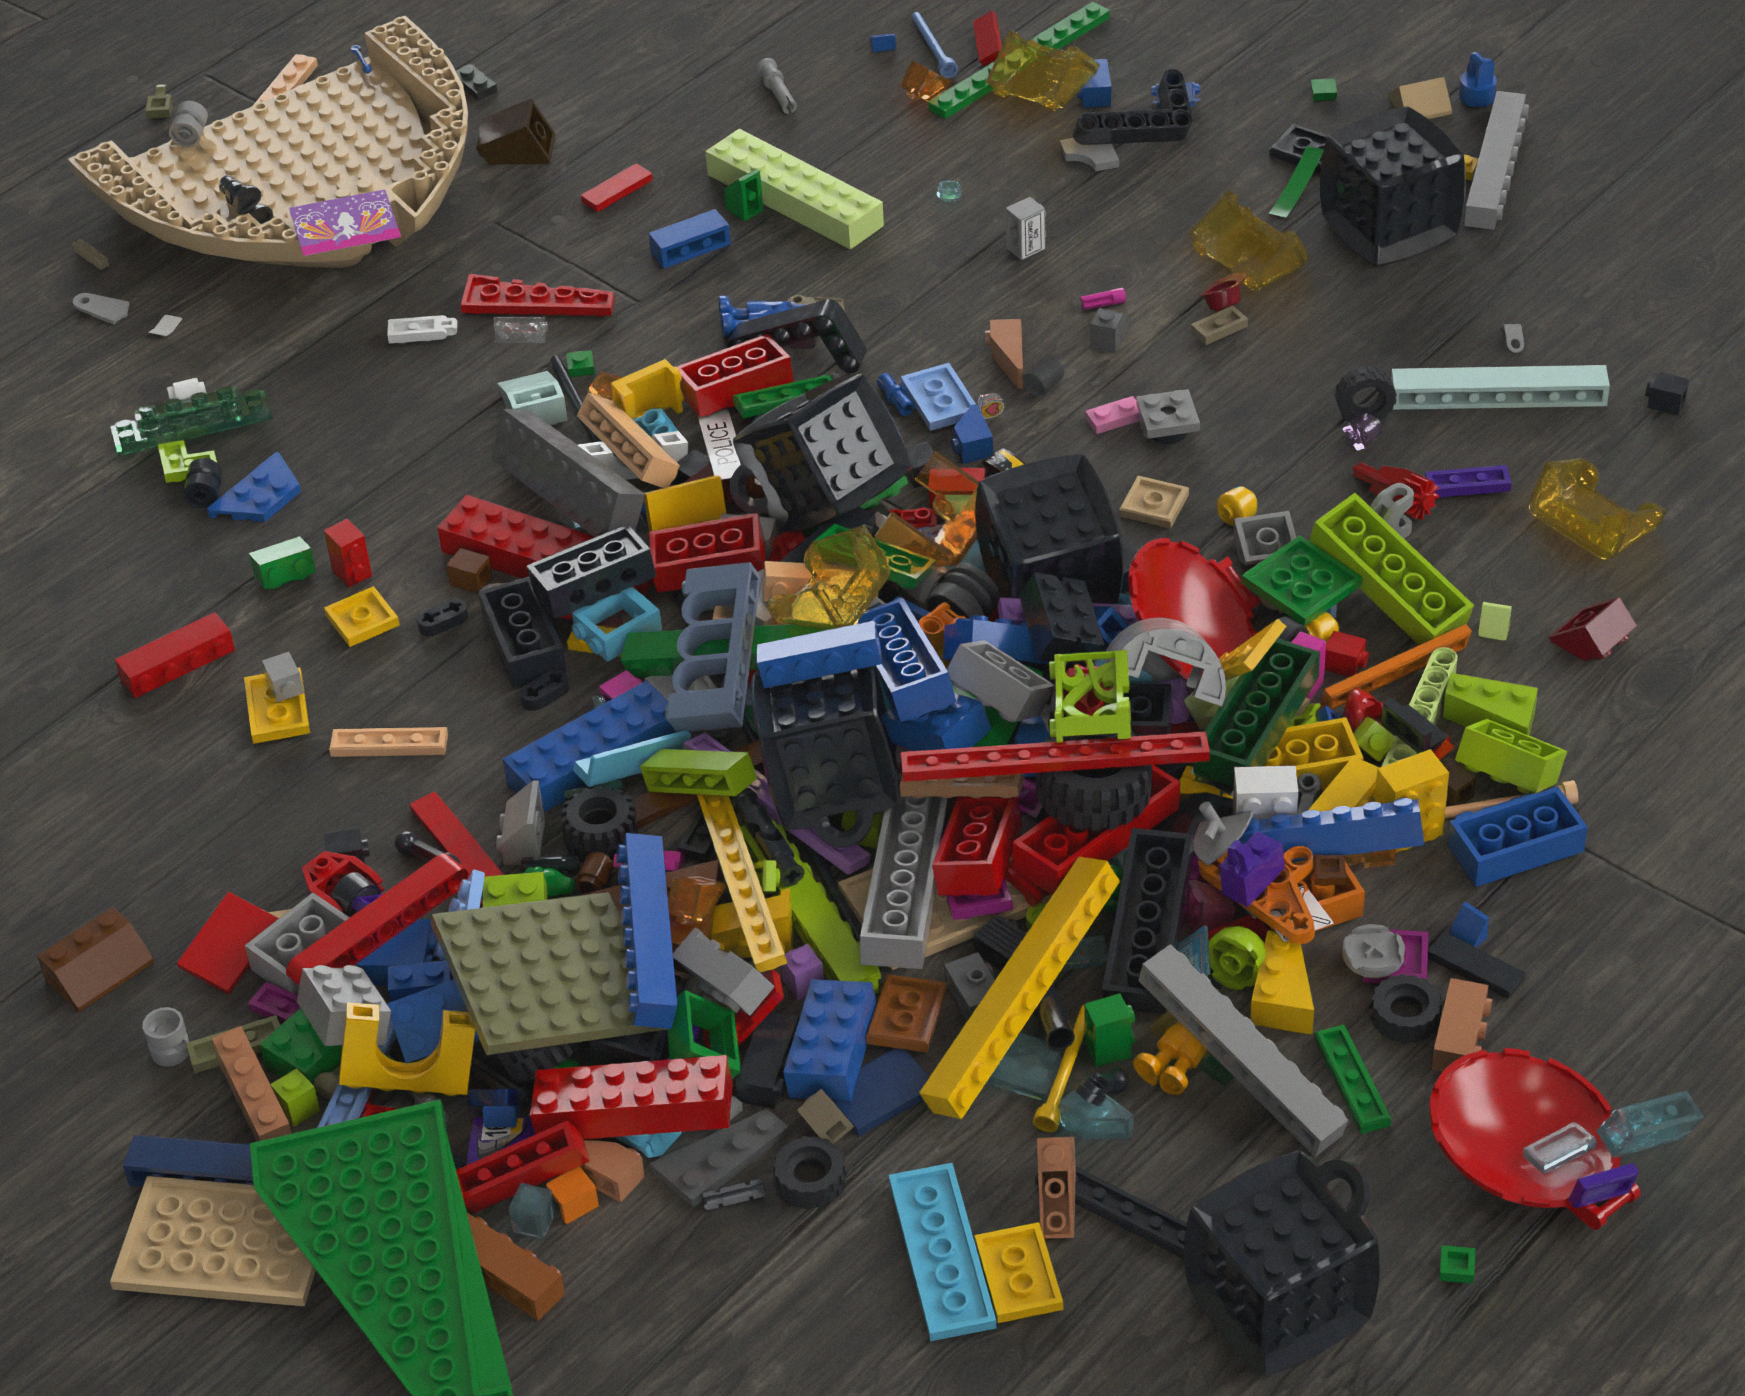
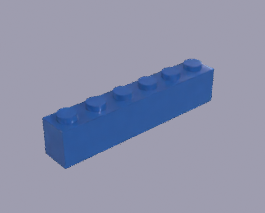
M1400 798L1394 802L1383 804L1369 802L1363 806L1352 808L1338 806L1333 810L1321 812L1318 810H1308L1302 814L1290 816L1287 814H1277L1267 819L1258 820L1257 818H1251L1244 834L1238 840L1245 844L1256 831H1259L1282 843L1283 854L1292 847L1304 846L1311 850L1313 858L1314 855H1351L1424 845L1418 799L1411 800L1409 798ZM1299 857L1292 860V862L1304 861L1306 859Z

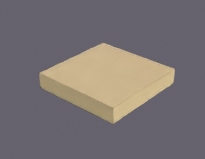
M1137 476L1119 509V517L1171 529L1189 495V488Z

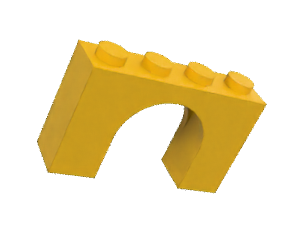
M347 1002L339 1068V1085H345L354 1089L371 1087L379 1088L383 1091L397 1089L410 1090L414 1093L436 1092L448 1096L467 1095L475 1027L468 1012L443 1010L440 1038L436 1049L421 1061L402 1063L385 1056L377 1045L379 1005Z

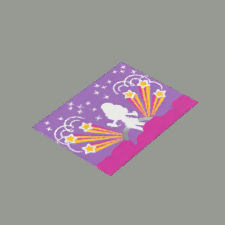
M385 189L289 208L303 256L401 237Z

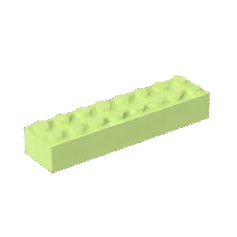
M741 129L736 130L706 150L707 172L709 176L729 186L741 177L758 169L761 176L764 205L848 249H852L884 226L882 201Z

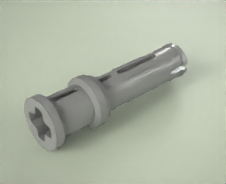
M771 58L761 60L756 70L758 75L763 77L764 85L772 90L784 113L789 114L787 107L793 113L797 108V103L783 82L784 76L780 70H777L776 62Z

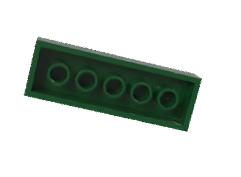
M1277 638L1255 668L1239 676L1226 696L1223 706L1219 707L1204 732H1206L1210 750V760L1194 762L1193 773L1234 787V767H1264L1319 678L1320 651Z

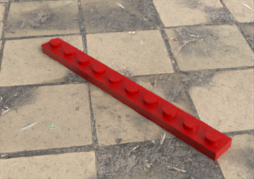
M1206 732L1134 736L1130 739L1104 738L1063 741L1062 743L1045 742L900 752L903 782L1186 762L1194 763L1210 760Z

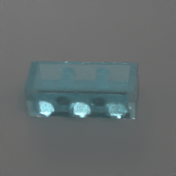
M1686 1090L1616 1109L1596 1131L1613 1158L1684 1139L1704 1116Z

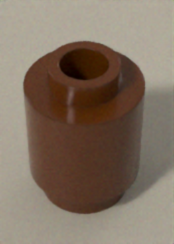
M592 852L586 856L576 877V887L581 894L605 888L614 869V863L608 855L602 852Z

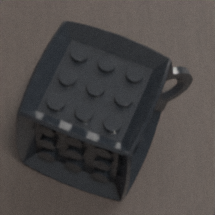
M1406 106L1365 117L1326 137L1320 171L1322 215L1339 237L1362 257L1375 265L1390 263L1419 254L1457 235L1465 198V159L1456 144L1428 118Z
M862 373L850 374L825 382L805 394L778 406L733 438V445L741 465L737 467L731 477L730 493L734 502L742 510L752 514L767 513L770 518L776 519V526L783 533L799 532L827 523L878 496L910 471L912 463L889 411L872 384ZM752 474L756 476L766 497L754 499L746 493L745 481Z
M1084 454L1059 456L1027 463L997 473L979 482L975 503L977 539L986 573L997 585L1001 598L1020 599V593L1035 572L1057 576L1059 581L1062 577L1083 580L1086 583L1092 603H1117L1124 576V550L1121 532L1107 492L1095 469Z
M871 666L768 688L763 687L759 671L753 674L751 685L753 717L759 737L768 787L783 827L787 830L814 828L824 842L838 848H847L860 843L870 832L873 815L898 806L901 799L899 768L893 745L881 717L886 711L875 667ZM856 811V823L848 831H837L829 823L828 817L832 815Z
M1295 1151L1239 1174L1191 1205L1184 1238V1264L1188 1287L1221 1336L1260 1376H1268L1323 1352L1371 1319L1380 1282V1251L1378 1239L1364 1217L1370 1199L1369 1183L1364 1172L1351 1162L1331 1160L1319 1166L1302 1151ZM1334 1179H1344L1351 1187L1352 1197L1346 1208L1336 1200L1327 1187L1328 1183Z

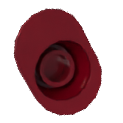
M1246 272L1234 273L1219 279L1203 293L1199 294V297L1203 296L1208 307L1211 310H1216V312L1230 306H1235L1241 300L1240 283L1247 277Z

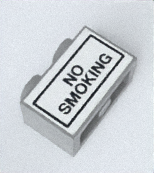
M1031 197L1006 207V247L1020 260L1046 249V211L1041 204Z

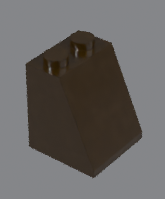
M532 98L482 118L476 149L478 154L484 157L489 165L548 164L551 162L556 133Z

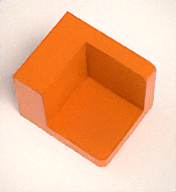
M580 1166L546 1184L547 1190L560 1205L561 1217L565 1224L574 1221L599 1206L596 1186Z

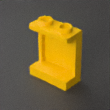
M664 359L611 383L613 401L632 420L643 416L650 409L659 410L662 408V410L672 408L677 414L682 413L684 396L680 388V381L682 380L680 371Z

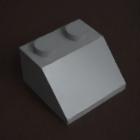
M1289 511L1234 519V543L1239 561L1244 565L1262 562L1296 538Z
M531 781L506 802L505 813L500 814V831H502V835H497L496 847L497 853H502L504 865H521L523 857H534V859L541 857L545 817L539 781Z

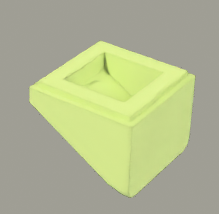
M1483 602L1478 635L1484 638L1506 640L1510 626L1512 606Z

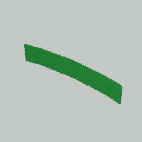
M1306 146L1289 183L1269 214L1285 218L1289 215L1308 184L1321 158L1323 149Z

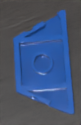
M275 452L207 508L208 515L211 518H217L218 514H231L232 520L250 519L252 521L265 522L301 492L300 485L280 453Z

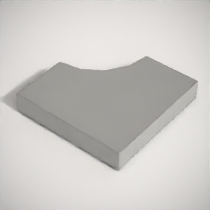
M1074 138L1060 140V149L1066 161L1084 162L1092 166L1095 171L1119 167V158L1112 144L1081 145Z

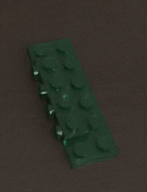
M224 386L218 388L215 392L207 394L199 392L191 395L190 398L181 400L178 398L169 399L164 404L156 406L151 404L144 405L139 410H134L136 420H122L110 426L119 456L157 447L158 444L187 440L271 420L273 415L264 390H249L244 395L239 396L237 387Z

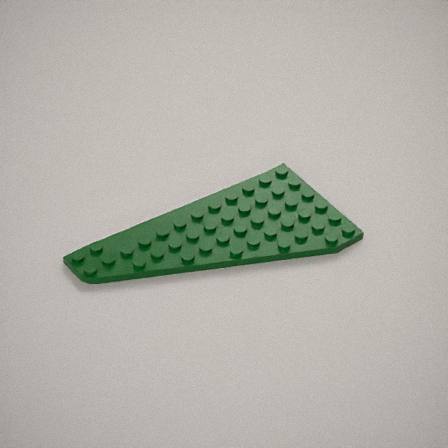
M441 1100L250 1143L253 1183L257 1195L411 1396H514L446 1132Z

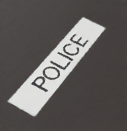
M724 408L709 416H698L714 476H721V480L731 478L737 467L741 465L733 445V438L736 436L728 408Z

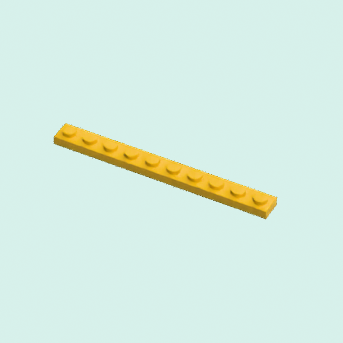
M697 794L756 970L762 973L787 964L729 796Z

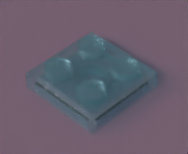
M1019 1033L987 1083L1047 1102L1065 1050H1051L1047 1047L1045 1040Z

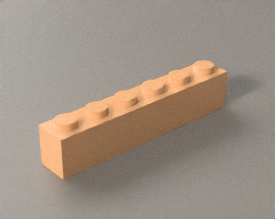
M587 393L577 417L641 481L662 488L669 487L675 479L680 465L614 401Z

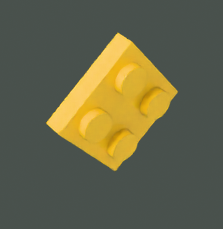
M374 586L324 607L325 616L349 647L400 625L398 616Z

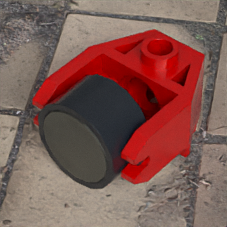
M323 851L302 867L308 895L315 893L349 918L357 913L352 908L354 898L379 895L385 890L380 885L383 882L380 876L354 856ZM329 881L332 883L330 886H326Z

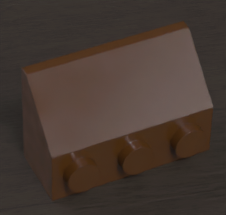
M111 907L37 955L45 981L78 1012L87 1008L154 963V958L132 924L114 907Z

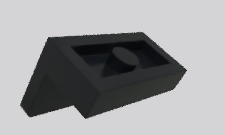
M1393 698L1383 703L1381 724L1418 754L1435 749L1447 739V735L1410 705L1403 707Z

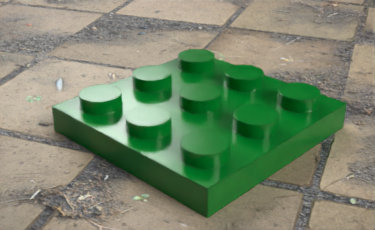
M1299 535L1243 574L1241 584L1301 625L1306 626L1361 587L1363 577Z

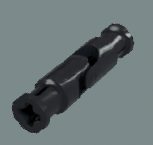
M745 788L737 796H733V807L742 814V822L755 839L765 859L776 861V868L780 871V883L786 887L796 885L804 877V868L796 863L794 852L779 829L773 824L772 817L767 809L757 801V793L751 788Z

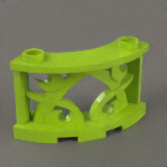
M1128 651L1055 654V661L1049 662L1050 680L1056 679L1055 719H1050V736L1056 737L1057 743H1062L1064 736L1118 733V739H1130L1129 697H1124V693H1129L1130 690ZM1115 659L1096 669L1092 660ZM1085 661L1089 674L1084 677L1082 669L1074 665L1076 675L1068 677L1065 673L1066 662ZM1106 687H1113V689L1105 691ZM1063 688H1064L1065 690L1069 691V693H1068V695L1065 697V699H1064V691H1063ZM1093 688L1097 698L1109 704L1101 707L1093 716L1077 710L1074 705Z

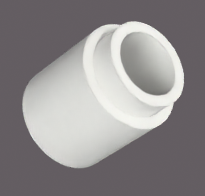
M197 377L172 383L173 386L167 387L172 407L178 406L183 408L203 403L202 397L207 396L204 382H198Z

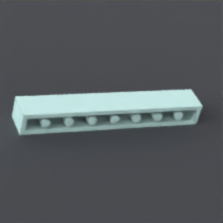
M1606 365L1392 369L1391 381L1397 393L1396 405L1394 404L1393 410L1607 406L1610 386Z

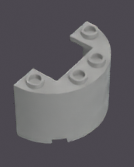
M1169 618L1141 620L1121 631L1108 646L1106 652L1128 651L1129 675L1139 678L1148 650L1193 665L1186 682V686L1195 689L1193 696L1223 706L1226 681L1221 663L1205 639L1187 624ZM1106 659L1105 661L1108 663L1115 659Z

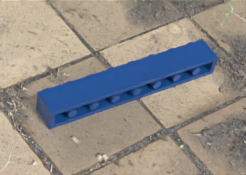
M626 833L623 845H618L616 862L621 863L618 871V883L623 884L620 889L619 902L624 904L621 913V925H626L623 932V946L628 947L624 958V967L629 968L626 977V990H631L627 1008L628 1012H633L634 1026L671 1029L677 1009L662 836Z

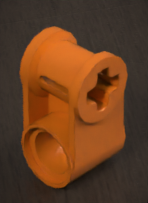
M947 603L940 604L935 610L919 620L920 627L936 652L944 644V626L956 623V619L959 618L967 619L954 613Z

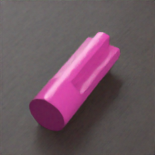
M1117 288L1081 296V307L1085 311L1125 303L1126 294L1123 288Z

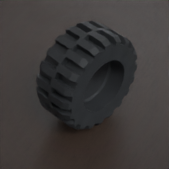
M1131 731V737L1136 736V734ZM1118 733L1064 736L1063 741L1118 738ZM1049 736V739L1047 738L1043 743L1056 742V737ZM1152 765L1036 773V794L1038 795L1040 805L1053 819L1057 817L1059 823L1065 826L1073 825L1074 829L1083 831L1084 828H1089L1091 831H1100L1102 828L1112 830L1116 829L1119 824L1124 826L1130 823L1133 817L1137 818L1150 801ZM1083 774H1102V775H1106L1107 777H1103V778H1088V777H1083V776H1080V775H1083Z

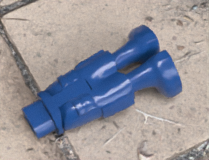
M719 296V317L723 338L731 337L739 323L804 306L805 304L794 305V301H790L789 305V302L786 301L767 302L762 300L748 301L746 308H734L727 296Z

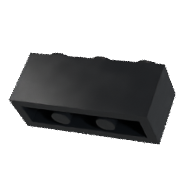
M770 1012L755 1028L740 1069L741 1072L736 1079L737 1099L740 1102L775 1109L778 1098L784 1096L786 1081L783 1072L798 1026L799 1016Z

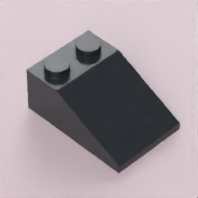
M1208 792L1180 795L1179 809L1151 830L1193 834L1195 836L1200 822L1207 821L1199 809L1201 804L1210 802L1219 818L1233 815V799Z

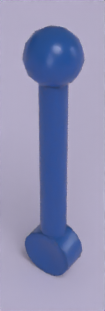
M352 46L351 51L357 55L363 65V72L366 74L371 73L372 67L364 60L360 53V46Z

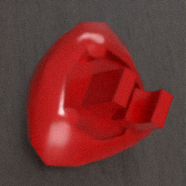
M1356 688L1346 700L1343 718H1347L1353 733L1366 717L1375 720L1383 727L1381 722L1384 702H1379L1368 692Z

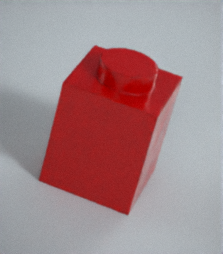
M1333 631L1326 644L1324 670L1352 677L1358 674L1360 668L1365 669L1369 659V652H1366V639Z

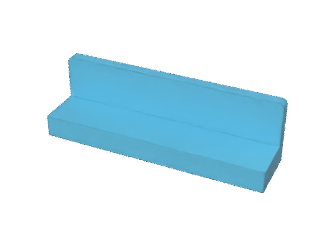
M684 730L595 754L589 758L575 761L573 771L588 787L642 773L640 765L660 749L683 750L684 742L690 740L691 734Z

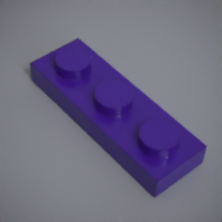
M1506 465L1425 472V478L1434 481V485L1439 486V489L1435 492L1439 497L1511 491L1512 482Z

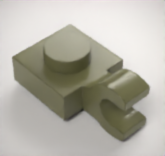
M156 85L155 96H148L145 110L147 118L171 117L173 99L172 95L166 94V85Z

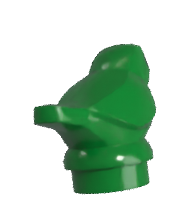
M529 867L524 872L544 873L548 898H553L560 894H572L575 889V880L563 876L553 868Z

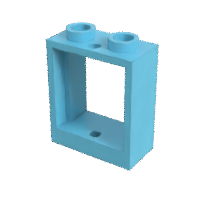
M633 587L572 612L574 623L572 630L579 640H584L595 654H599L607 662L623 653L628 633L662 631L660 610ZM622 609L634 618L608 634H605L596 626L599 622Z

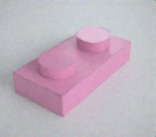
M1133 396L1085 411V419L1096 434L1140 421L1136 399Z

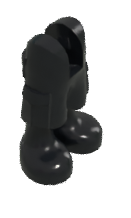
M225 175L220 179L219 190L221 193L226 194L227 203L233 206L238 214L245 215L249 213L260 224L268 222L273 218V211L269 206L258 204L262 195L256 186H244L231 175Z

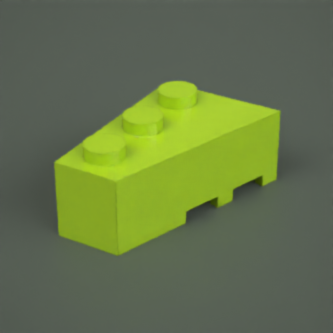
M1451 673L1445 692L1443 717L1464 727L1489 719L1530 735L1536 710L1538 688Z

